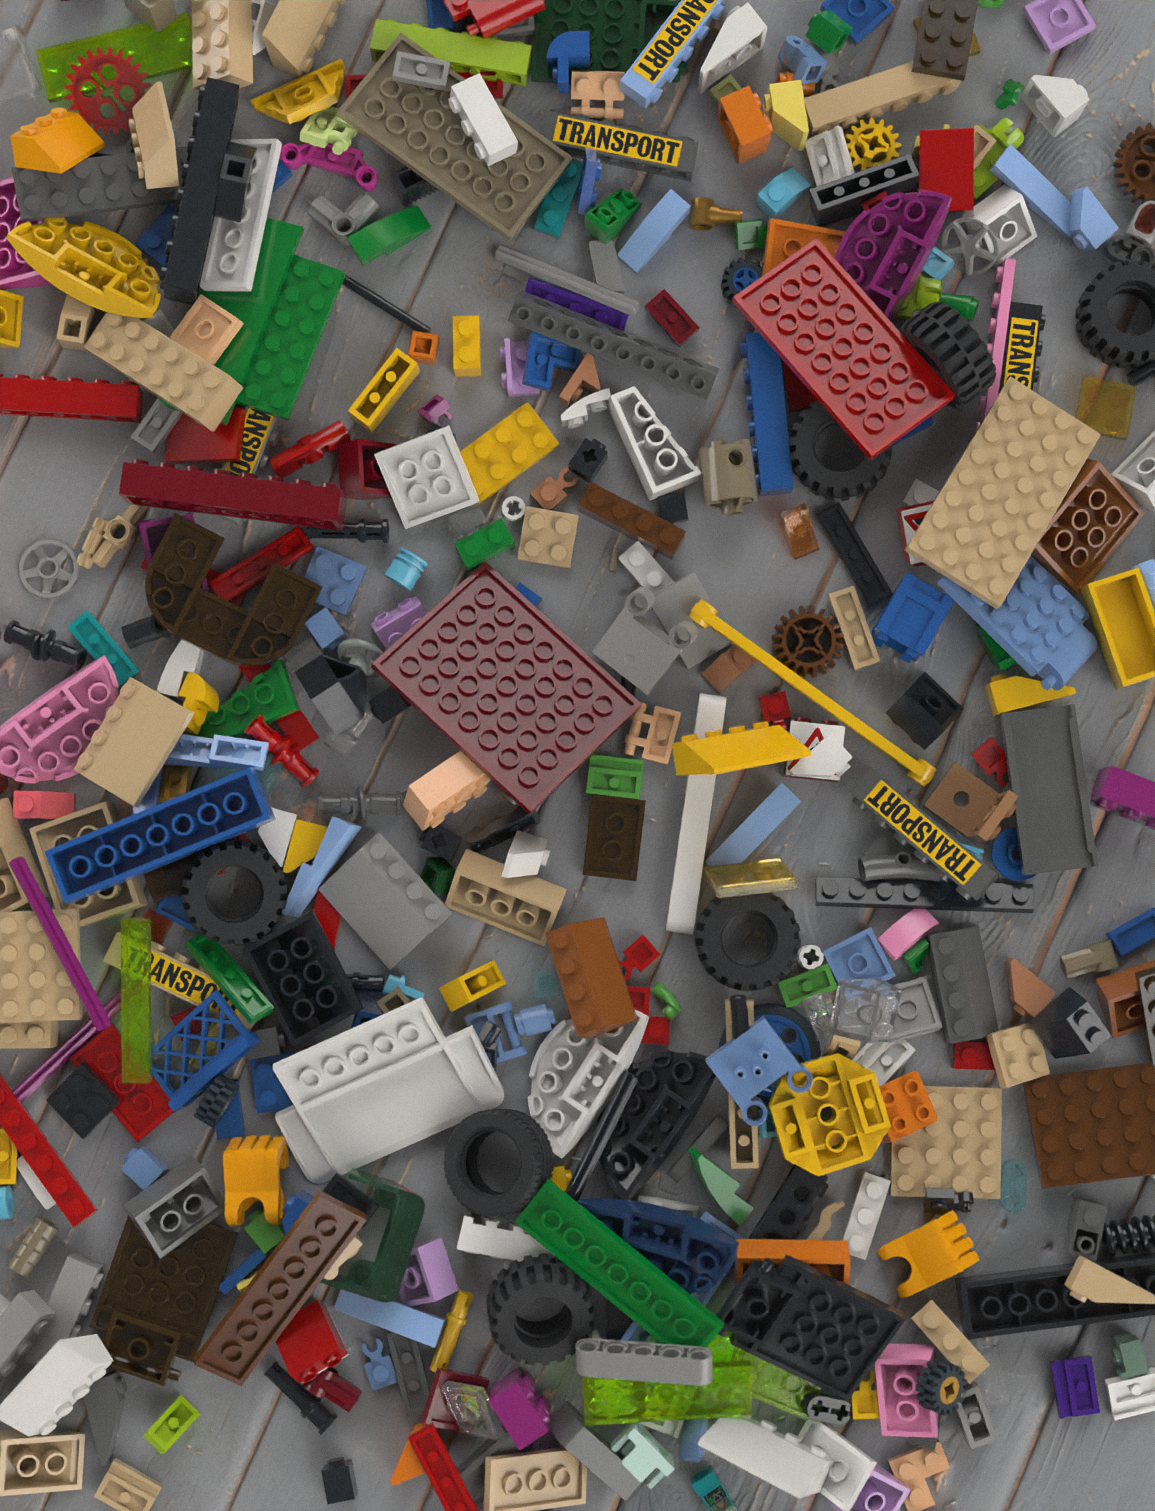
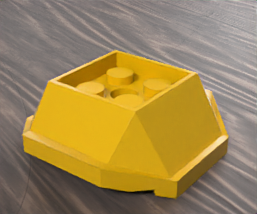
M835 1052L801 1063L809 1069L813 1079L811 1087L805 1092L798 1093L793 1091L786 1080V1073L780 1077L768 1107L784 1159L816 1176L871 1160L884 1135H886L891 1127L875 1072ZM798 1071L792 1076V1082L796 1085L803 1084L807 1079V1075L802 1071ZM830 1106L832 1109L831 1117L828 1120H822L820 1117L821 1110L824 1107Z

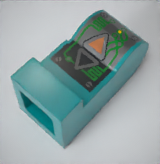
M711 1464L690 1478L692 1487L700 1495L710 1511H739Z

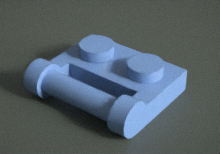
M511 1001L464 1016L467 1027L473 1026L478 1035L486 1021L495 1024L493 1015L501 1013L512 1050L504 1052L500 1036H498L494 1042L497 1043V1063L527 1054L525 1045L522 1046L511 1012L513 1009ZM492 1031L490 1032L489 1036H488L487 1039L485 1040V1043H486V1044H487L488 1040L490 1039V1037H491L492 1034H493ZM486 1052L491 1063V1053Z

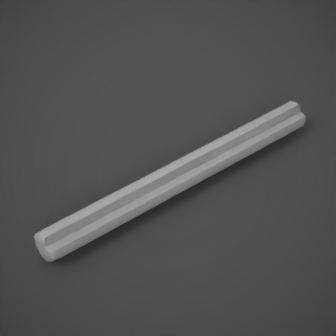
M499 245L495 252V258L503 263L625 314L635 316L639 310L640 303L637 300L507 246Z

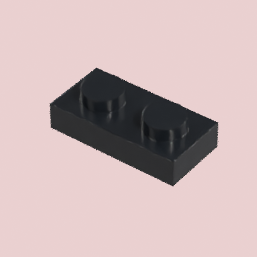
M338 1172L322 1191L365 1213L367 1221L361 1227L362 1229L380 1207L378 1203Z

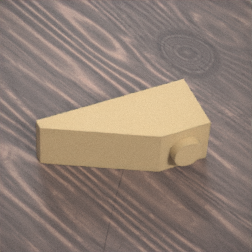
M1081 1255L1078 1256L1064 1284L1071 1289V1296L1084 1303L1088 1298L1098 1303L1155 1304L1154 1294Z

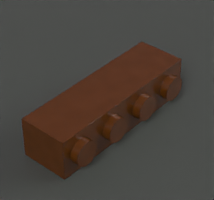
M591 481L578 504L579 512L636 542L639 541L642 545L673 560L685 537V530Z

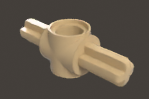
M130 505L122 517L117 515L115 519L108 522L105 533L102 536L105 540L92 557V561L96 565L105 568L118 549L123 551L126 546H129L134 541L135 533L138 530L135 525L148 507ZM119 527H125V535L120 539H116L114 536L115 531Z

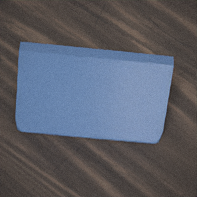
M710 1401L691 1402L683 1425L679 1453L681 1460L699 1463L703 1458L704 1448L697 1444L699 1439L707 1432Z

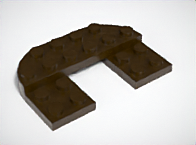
M175 513L148 566L145 578L146 600L158 624L171 635L237 666H262L274 662L285 655L298 639L323 587L273 563L250 611L222 599L200 587L225 538Z

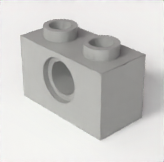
M974 1380L970 1384L967 1381V1384L963 1385V1388L966 1389V1394L962 1393L961 1395L964 1400L962 1403H957L959 1408L954 1411L965 1442L970 1449H974L997 1441V1437L979 1386Z

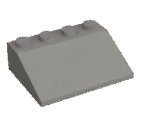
M380 832L360 848L318 889L389 970L395 967L452 915L450 910Z

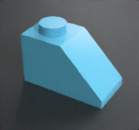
M792 167L777 175L757 194L755 205L769 219H778L811 188V185Z

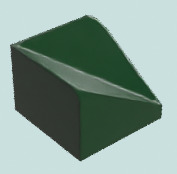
M427 857L420 878L434 894H448L456 869L442 857Z

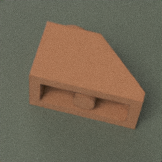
M1008 958L1005 963L1009 1000L1015 1004L1013 1009L1025 1019L1028 1016L1033 1018L1047 1006L1056 995V992L1015 958Z

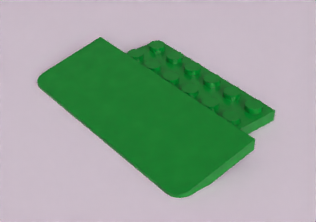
M271 218L266 219L251 291H204L202 288L199 290L198 297L202 294L244 323L214 364L215 367L230 375L244 387L219 424L227 426L236 403L286 421L290 419L346 276L342 270L295 255L304 232L302 226ZM159 398L160 402L164 406L179 411L167 402Z

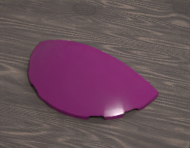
M919 190L918 192L905 194L898 192L886 196L870 210H864L852 222L838 246L835 260L891 323L913 289L936 243L952 198L934 191Z

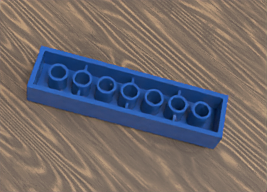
M248 767L44 852L64 903H75L272 822L276 818L257 770Z

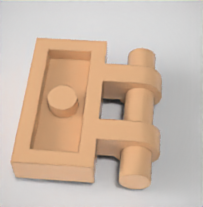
M572 70L571 99H582V106L571 107V116L581 114L590 118L613 121V119H623L624 108H613V100L624 101V93L620 91V80L625 75V72ZM590 100H605V108L590 107Z
M640 702L642 704L640 709L630 717L632 722L629 734H626L624 738L626 745L623 754L634 756L636 746L644 748L642 759L668 765L672 743H674L682 712L655 706L653 716L645 714L647 704ZM642 723L650 725L647 739L639 737Z

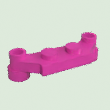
M287 143L281 147V161L290 170H297L300 166L306 164L354 178L365 192H372L376 188L378 180L376 171L365 163L361 150L349 147L341 155H336L332 151L334 144L328 143L325 149L309 143L299 146L294 143Z

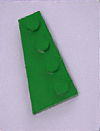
M279 659L272 664V668L264 674L260 673L244 689H239L231 695L232 698L222 705L219 704L217 713L209 711L198 735L195 734V736L214 739V735L238 737L245 734L244 730L259 715H262L264 721L268 724L299 711L300 708L284 661Z

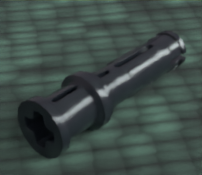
M366 519L358 520V523H344L343 531L307 527V538L358 539L361 543H366L367 540H383L384 543H388L389 520L366 521Z
M277 1361L264 1373L301 1410V1417L303 1419L308 1418L319 1429L318 1433L320 1435L338 1417L336 1414H331L320 1403L321 1399L315 1396L313 1398Z

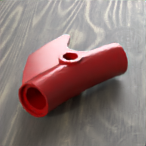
M338 420L312 435L308 434L296 441V444L269 459L271 466L278 477L285 478L303 468V464L311 465L325 456L326 451L330 453L337 449V445L351 441L350 435L344 424Z

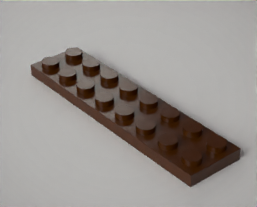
M318 1191L195 1355L194 1365L242 1386L367 1221L366 1214Z

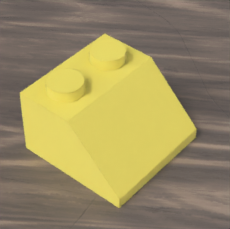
M801 80L769 84L768 92L764 94V104H762L761 108L763 116H767L770 119L774 134L796 150L803 151L809 128Z

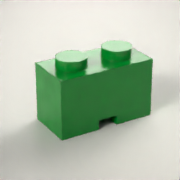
M502 518L454 543L468 572L476 569L485 561L487 562L515 548V542Z

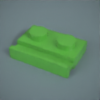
M592 754L589 762L586 794L640 799L644 760Z

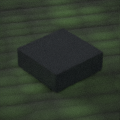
M685 493L658 497L660 517L670 523L688 521Z

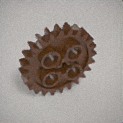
M1149 122L1145 130L1138 126L1135 134L1132 132L1128 133L1126 136L1127 140L1121 141L1119 144L1121 149H1118L1114 155L1119 159H1116L1113 163V167L1120 168L1113 176L1122 178L1117 186H1126L1127 189L1123 195L1126 196L1132 193V203L1139 198L1142 199L1141 205L1147 201H1155V129H1153L1152 124ZM1146 145L1151 147L1153 149V153L1146 152L1143 146ZM1135 170L1143 171L1146 177L1141 178L1137 176Z

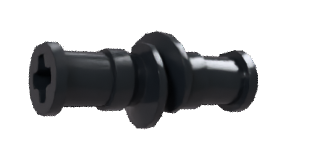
M15 620L10 622L5 629L4 642L23 646L24 649L30 651L31 657L36 661H47L51 658L54 661L70 665L76 671L80 670L86 661L87 650L83 647L78 649L62 640H56L55 630L51 629L46 635H43L37 630H30L20 626V623Z

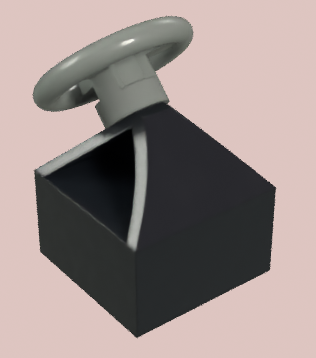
M344 640L340 643L337 650L340 660L321 654L295 671L309 698L336 736L364 718L367 698V677L374 678L380 676L371 668L374 661L371 659L368 651L377 658L383 652L365 640ZM348 647H358L356 654L346 655Z

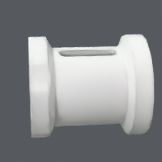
M805 945L798 950L797 955L799 956L797 961L805 969H815L822 964L824 955L819 947ZM810 949H812L813 955L817 956L816 961H811L808 965L807 959L803 958L804 953H809Z

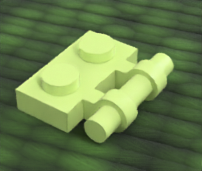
M330 106L328 109L318 111L310 116L300 131V141L324 149L328 143L334 144L332 151L336 155H341L343 151L349 148L351 138H354L358 131L337 116L338 108Z

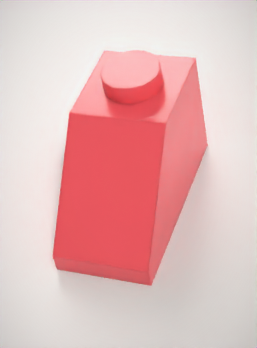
M14 791L13 818L20 820H55L75 812L76 794L49 791Z

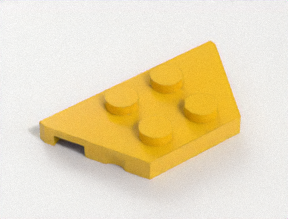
M342 58L250 100L254 111L292 124L303 121L307 116L318 111L328 109L339 100L346 71Z

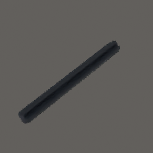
M625 1071L565 1190V1193L576 1202L579 1200L638 1081L637 1076Z

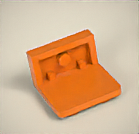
M908 1072L879 1086L891 1124L881 1143H892L937 1121V1114L918 1072Z

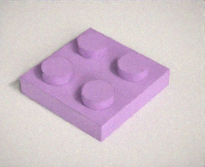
M1035 0L1024 6L1022 10L1048 55L1090 33L1096 27L1081 0Z

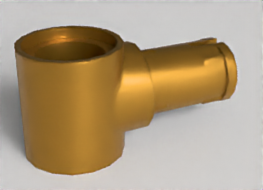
M693 198L691 200L689 227L693 230L708 231L713 226H717V224L735 225L734 222L742 221L743 211L742 209L719 208V205L714 204V200L710 198Z

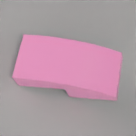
M913 909L894 923L877 940L880 946L895 961L914 946L917 941L938 928L939 922L926 909Z

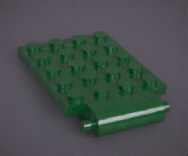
M544 0L545 10L536 15L531 82L553 83V68H548L547 65L548 48L556 37L569 31H589L590 67L569 68V85L572 82V70L626 73L681 0ZM690 58L686 62L681 61L677 67L678 72L671 82H680V76L686 75L689 72Z

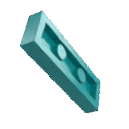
M573 159L569 167L545 196L534 225V231L559 239L578 190L583 162Z
M85 611L67 627L94 660L105 655L116 675L119 684L118 688L121 689L130 677L134 678L141 672L90 611Z

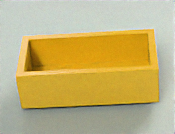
M1139 567L1089 583L1081 588L1115 690L1155 678V612Z

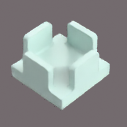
M634 1416L626 1423L625 1429L610 1443L611 1450L615 1453L630 1439L621 1449L622 1454L625 1456L622 1464L639 1482L644 1481L647 1477L646 1485L650 1489L675 1469L673 1456Z

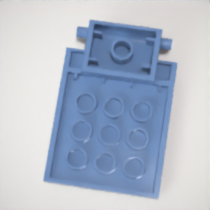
M1031 555L1001 607L995 609L945 576L937 582L1031 677L1038 674L1043 679L1041 685L1046 690H1049L1051 687L1055 691L1060 690L1098 647L1095 634L1083 626V623L1090 617V613Z

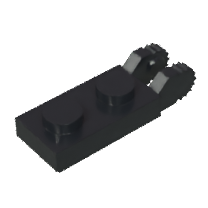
M518 806L512 813L493 819L483 828L479 826L472 828V830L465 834V840L470 849L478 853L512 838L517 830L523 832L539 824L541 820L536 810L529 815Z

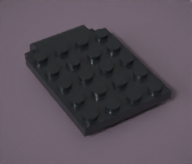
M787 1254L777 1269L773 1267L774 1262L769 1258H765L763 1262L758 1260L752 1261L716 1314L725 1323L718 1335L725 1337L729 1331L733 1332L729 1337L731 1345L848 1401L905 1322V1312Z

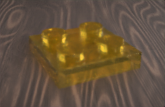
M1084 376L1081 382L1075 418L1101 434L1100 436L1126 440L1128 438L1137 386Z

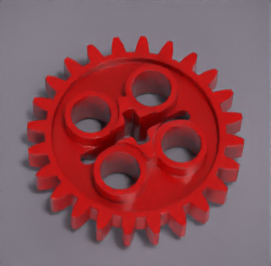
M101 46L97 47V55H94L89 49L87 50L88 59L81 55L78 56L80 66L74 63L70 65L75 74H66V77L72 83L65 84L64 88L71 90L72 94L67 95L65 99L73 100L74 102L69 107V110L77 109L78 114L86 119L85 121L88 125H94L93 130L95 132L100 127L103 128L105 136L108 135L110 129H113L116 136L119 135V127H122L127 133L130 131L128 119H133L132 108L147 93L145 89L151 86V83L143 82V78L148 73H139L138 69L142 63L139 62L133 65L131 63L133 59L132 54L126 59L123 58V49H120L117 55L113 53L112 46H109L107 53L103 52ZM109 64L116 69V77L114 79H107L103 75L102 68L104 65ZM93 71L97 73L106 87H114L115 90L112 94L125 107L124 111L118 107L110 95L106 97L103 95L105 89L92 76L91 73ZM84 82H92L95 85L96 94L94 96H88L83 92L82 86ZM123 86L133 89L135 94L133 100L127 101L122 98L120 90ZM108 103L113 106L115 111L113 117L108 118L102 115L100 110L102 104Z

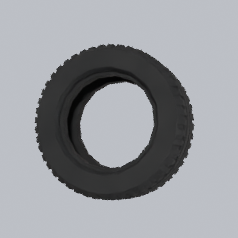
M514 1109L483 1110L463 1119L461 1124H458L456 1129L453 1130V1134L450 1135L444 1154L445 1160L443 1162L444 1171L446 1172L445 1178H447L446 1182L450 1185L449 1189L457 1201L461 1202V1205L466 1206L471 1212L483 1216L498 1217L523 1212L546 1181L550 1180L553 1175L554 1155L552 1153V1146H550L551 1142L547 1139L548 1136L544 1133L545 1130L541 1128V1125L536 1123V1120L531 1119L526 1113ZM495 1131L507 1135L514 1141L520 1152L521 1169L519 1177L512 1188L504 1193L494 1191L483 1182L477 1166L479 1147L485 1138Z

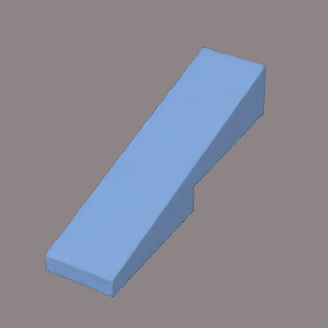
M1010 144L1001 153L989 171L1011 189L1022 194L1023 198L1029 202L1027 207L1067 239L1070 238L1071 202Z
M182 734L164 765L235 769L252 767L256 770H263L269 743L222 735H214V739Z
M780 783L716 849L705 863L721 879L725 880L801 801L783 783Z
M332 816L313 864L302 862L287 898L286 907L281 913L287 916L300 917L362 828L361 826Z
M345 1282L342 1283L334 1310L434 1348L437 1346L446 1319L401 1304L373 1292L370 1293L384 1302L370 1299L360 1288Z

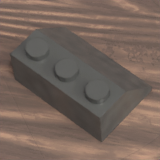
M191 1156L128 1201L123 1207L157 1256L162 1258L225 1211V1201L204 1166Z
M503 1425L457 1467L474 1502L480 1504L484 1500L486 1457L532 1451V1443L519 1450Z

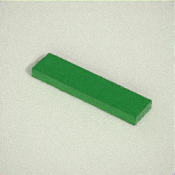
M201 934L186 942L185 948L250 1024L273 1012L274 1006L217 941H210Z

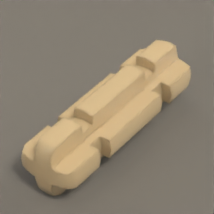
M98 517L95 518L92 525L93 531H89L81 549L83 553H80L76 560L77 565L85 569L91 568L93 564L92 557L103 542L104 538L102 536L105 533L108 521Z

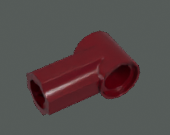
M333 1367L318 1373L316 1378L303 1384L305 1389L319 1398H327L348 1413L362 1393L361 1389L339 1376V1372Z

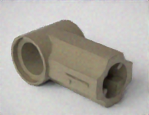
M1111 940L1088 945L1085 949L1059 956L1060 966L1065 978L1118 967Z

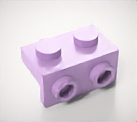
M417 597L407 598L401 601L398 607L391 612H384L378 615L375 621L371 623V626L387 650L423 618L427 612Z

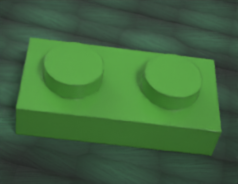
M828 963L777 983L787 1008L838 989Z

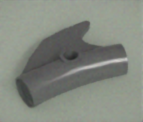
M891 827L872 844L863 857L858 858V871L863 882L888 878H910L939 882L941 878L934 872L938 867L930 861L927 864L923 863L913 854L916 849L908 843L904 846L893 837L896 832Z

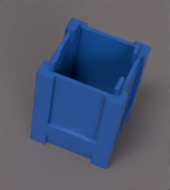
M907 572L903 580L901 579L871 631L874 644L879 647L885 644L902 654L900 659L907 663H910L911 660L916 662L920 656L925 654L954 600L948 594L941 592Z

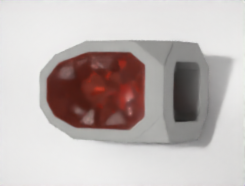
M1147 201L1136 209L1124 236L1145 246L1150 245L1155 236V201Z

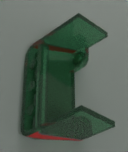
M352 1168L348 1179L375 1187L374 1199L376 1203L383 1208L391 1210L375 1261L357 1260L350 1266L346 1277L338 1274L332 1280L323 1278L320 1283L379 1302H391L400 1291L426 1204L421 1195L392 1180Z

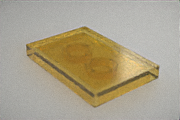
M781 858L703 868V877L718 898L798 889V879Z

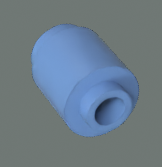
M545 1004L522 1009L520 1013L514 1014L519 1035L526 1034V1036L550 1031L552 1030L551 1024L556 1023L552 1007L546 1008Z

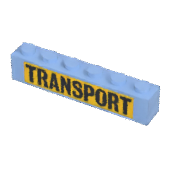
M681 0L620 80V91L645 109L650 102L654 104L661 96L663 91L661 88L665 82L668 81L670 83L678 72L677 67L681 61L686 62L694 51L693 46L697 40L702 41L706 37L712 20L715 19L717 21L726 8L724 5L728 0Z

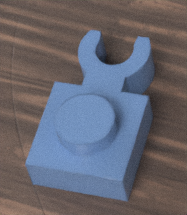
M380 1336L376 1337L378 1345L376 1350L369 1349L366 1341L362 1343L363 1353L370 1357V1361L365 1362L364 1367L373 1391L398 1382L391 1353L384 1356L382 1354L384 1343Z

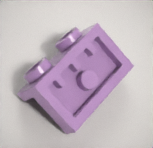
M505 338V346L500 347L501 363H506V373H501L502 389L508 390V397L540 395V389L522 385L528 341L510 342V338Z

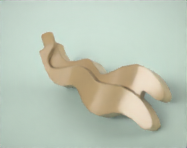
M836 1201L824 1207L820 1213L819 1223L810 1232L806 1240H822L825 1233L831 1227V1215L845 1206V1202L837 1203Z

